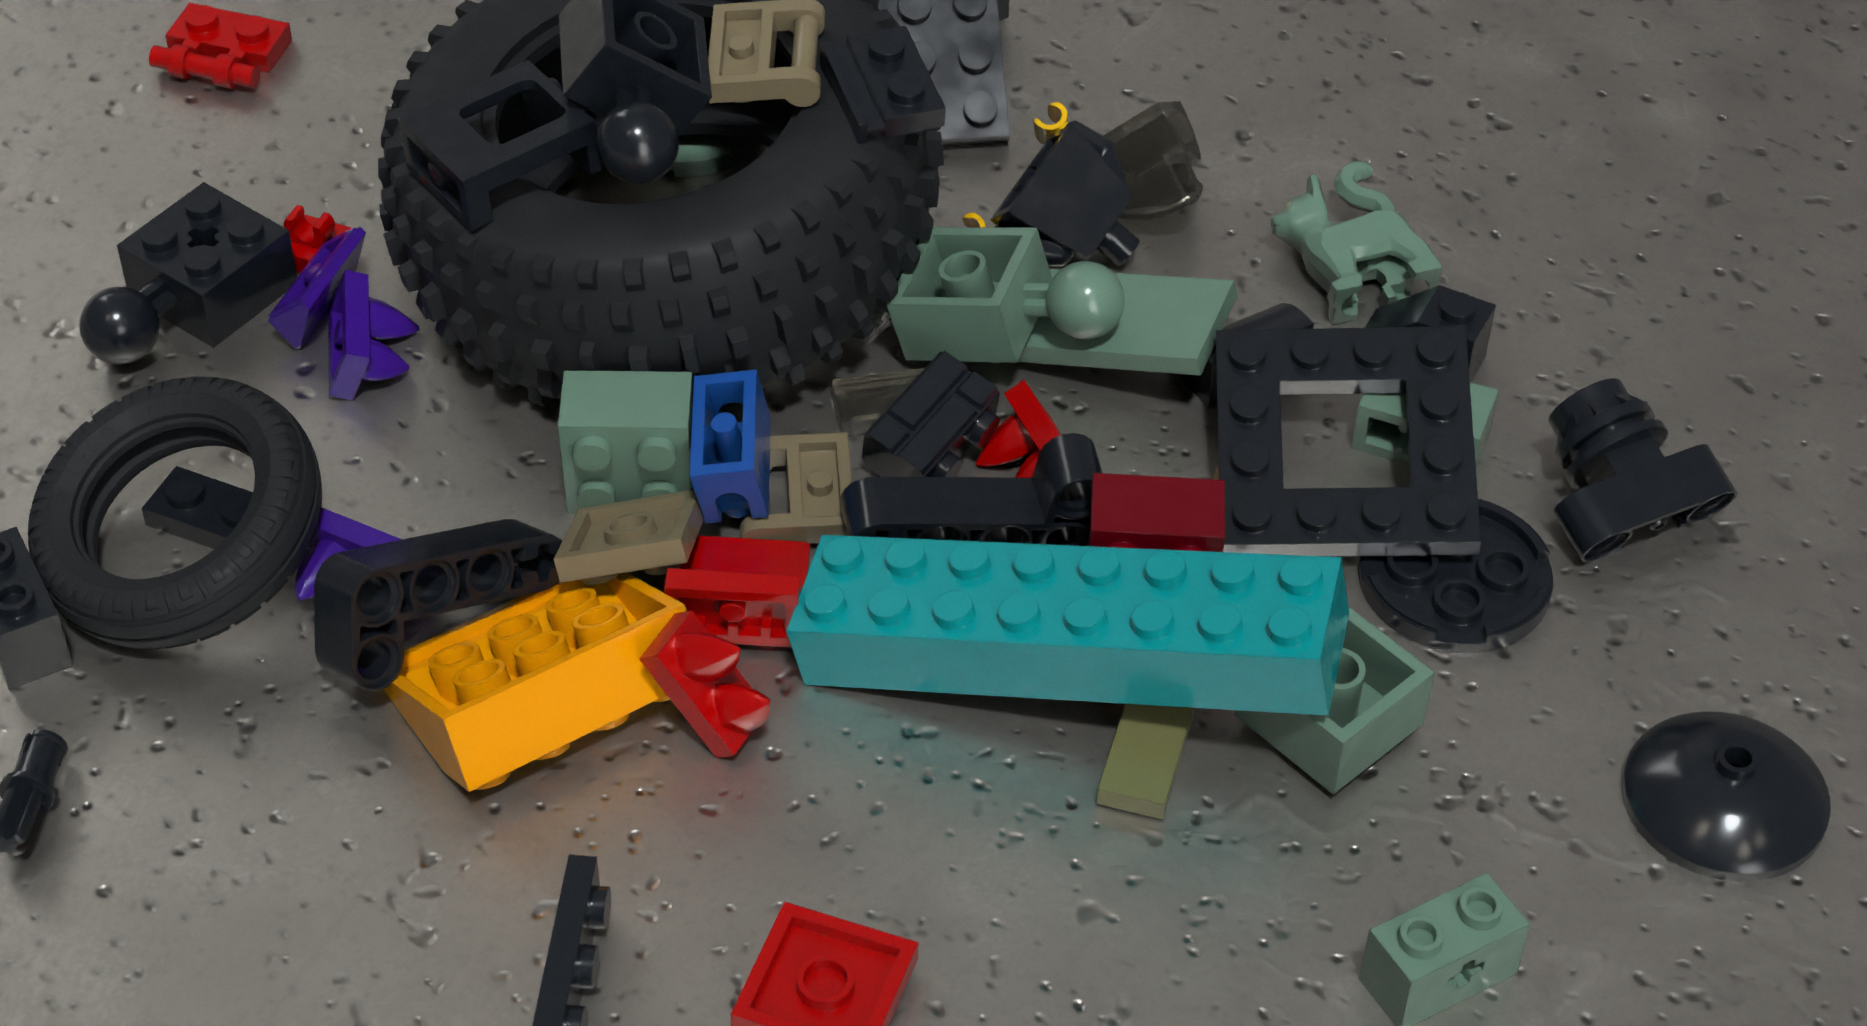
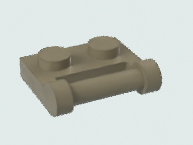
M773 0L714 4L708 57L712 98L709 100V103H747L750 101L786 99L790 104L797 107H807L816 103L820 98L821 77L816 72L818 36L825 27L826 11L823 5L816 0ZM777 31H791L794 34L791 67L774 68Z
M848 432L771 436L770 470L773 466H787L790 513L771 514L769 491V517L753 519L751 514L745 516V519L740 524V538L819 543L822 535L848 536L840 503L842 492L852 483Z

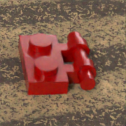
M189 2L165 35L168 48L154 45L149 53V64L151 67L167 70L168 75L175 78L187 80L193 75L212 79L214 85L218 87L235 89L240 85L255 88L260 80V72L270 73L292 42L290 24L257 15H248Z

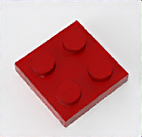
M784 901L730 1014L731 1026H889L918 961L919 942Z

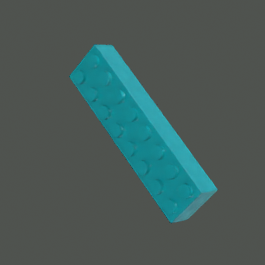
M822 535L802 587L798 605L795 606L787 628V634L804 685L1329 716L1350 613L1342 557Z

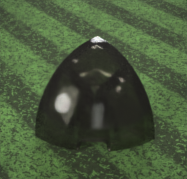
M1181 101L1157 102L1103 135L1113 142L1126 177L1125 184L1133 195L1119 218L1139 220L1162 217L1180 211L1198 201L1203 190V184L1197 179L1192 166L1201 160V154L1193 128Z

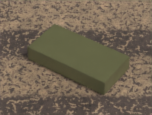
M1125 704L1098 786L1096 804L1163 820L1192 725L1195 708Z

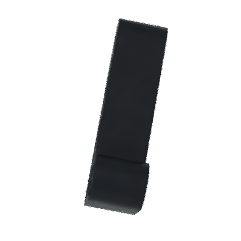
M1069 433L1052 438L1043 446L1039 453L1032 478L866 477L848 485L840 496V503L848 536L1087 546L1093 473H1103L1092 440L1083 434Z
M502 519L341 551L331 555L321 564L316 574L314 585L316 659L323 669L367 691H380L388 687L397 678L402 669L404 659V621L541 592L553 587L559 581L554 557L562 540L516 519Z

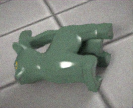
M1363 161L1351 162L1337 172L1333 182L1338 196L1352 208L1369 212L1368 214L1342 222H1331L1328 218L1327 205L1319 178L1316 174H1310L1307 179L1306 193L1288 200L1283 211L1273 215L1271 218L1272 234L1300 251L1308 274L1328 293V316L1332 325L1357 321V302L1359 299L1356 293L1361 291L1362 282L1376 279L1382 285L1380 297L1382 307L1409 297L1414 280H1425L1429 288L1438 286L1442 267L1429 245L1413 232L1406 218L1397 213V209L1384 193L1361 187L1357 184L1373 175L1371 165Z

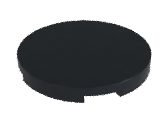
M1478 499L1481 533L1479 555L1361 556L1359 563L1360 585L1366 601L1376 615L1394 631L1416 643L1438 650L1458 653L1496 650L1527 636L1537 627L1547 612L1553 591V574L1548 559L1550 552L1545 542L1528 523L1513 512L1494 503Z

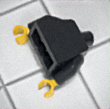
M1059 102L1051 103L1048 105V116L1056 124L1047 125L1037 118L1033 120L1035 137L1039 143L1043 144V147L1001 203L990 221L997 225L994 226L996 228H1037L1048 266L1051 268H1062L1075 262L1085 261L1096 249L1116 266H1120L1135 251L1140 239L1117 221L1133 195L1125 184L1126 177L1114 144L1107 137L1079 121L1068 122V113L1064 105ZM967 213L962 217L966 227H987L982 217L976 213Z

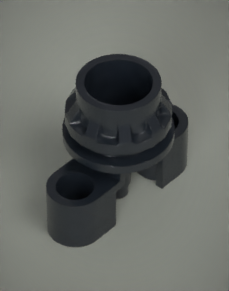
M1617 378L1601 380L1577 391L1560 403L1548 419L1551 428L1557 436L1555 455L1563 469H1567L1565 478L1571 488L1579 489L1559 502L1554 508L1553 513L1582 562L1595 561L1621 551L1624 548L1623 545L1632 537V530L1645 525L1650 530H1659L1667 524V516L1672 517L1679 529L1706 519L1728 506L1738 494L1707 444L1697 445L1664 457L1660 447L1667 439L1668 430L1661 420L1654 419V413L1647 401L1629 395L1621 380Z

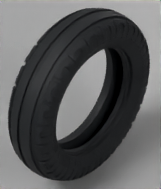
M219 377L176 378L155 383L153 387L148 385L121 397L122 401L118 402L115 400L91 417L92 421H85L65 441L66 446L60 447L47 466L45 474L42 475L37 486L28 520L29 553L55 608L69 622L85 633L102 641L133 649L155 650L162 649L163 647L168 649L197 643L198 639L203 641L231 629L230 625H238L262 608L260 605L263 602L268 603L288 582L287 577H292L308 551L307 548L312 543L321 512L322 482L315 451L306 432L284 406L264 392L235 380L219 379ZM204 446L229 447L252 458L255 484L250 503L230 535L205 557L176 572L147 579L123 578L101 568L97 553V538L104 516L121 490L144 469L174 453Z

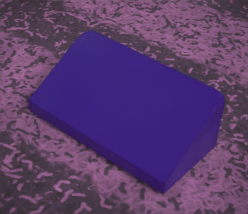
M354 227L324 242L269 314L270 318L267 321L294 348H302L329 311L344 270L356 272L366 232L361 227Z

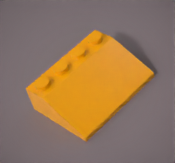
M627 572L620 573L616 578L597 585H586L582 583V580L563 583L558 581L547 590L519 596L404 650V659L400 673L383 690L445 774L469 792L474 789H489L506 781L511 771L535 759H550L564 753L570 747V742L594 730H609L623 724L629 718V713L651 702L671 700L639 658L675 613L685 612L686 608L683 603Z

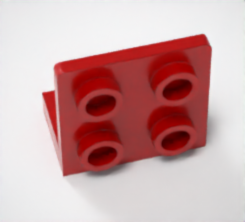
M698 535L687 563H682L679 568H667L664 593L683 603L686 611L692 610L712 635L724 638L734 644L792 647L787 634V628L795 606L798 605L799 596L808 574L810 544L803 541Z

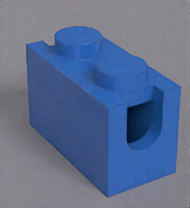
M757 369L694 376L690 480L705 523L721 522L723 511L728 516L734 518H741L750 514L753 519L769 517L771 416ZM727 403L743 404L742 422H737L735 416L731 413H722L720 407Z

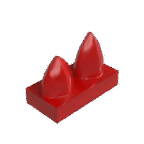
M1023 380L1004 393L1015 412L999 424L991 439L983 446L976 464L977 466H997L1029 456L1019 468L1015 478H1032L1039 453L1043 446L1052 438L1062 434L1026 381Z
M692 610L675 613L639 660L716 758L734 756L751 732L761 727L768 719L770 699L763 693L751 688L736 668L741 653L739 646L724 638L710 634Z

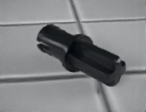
M37 729L33 731L32 735L27 733L13 772L8 773L2 778L0 784V797L2 798L0 803V853L7 852L13 856H19L28 849L41 813L47 811L53 805L56 797L53 787L54 780L68 751L66 741L55 732Z

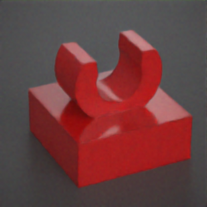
M296 205L285 219L283 227L288 229L290 233L297 274L303 271L324 242L352 229V227L335 223L329 213L324 212L320 218L305 215L303 206Z

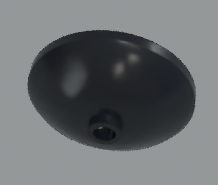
M1703 711L1668 718L1650 728L1637 740L1629 753L1623 771V801L1633 825L1641 836L1668 860L1689 871L1718 880L1733 882L1762 881L1784 875L1798 868L1818 849L1830 820L1831 805L1828 787L1812 758L1797 743L1782 732L1746 716L1725 712Z

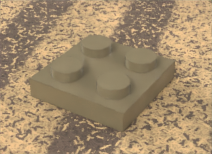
M681 491L578 508L554 557L560 583L582 580L583 584L597 585L616 578L620 573L644 570L646 574L659 575L667 573V568H679L682 563H687L704 520L695 491Z

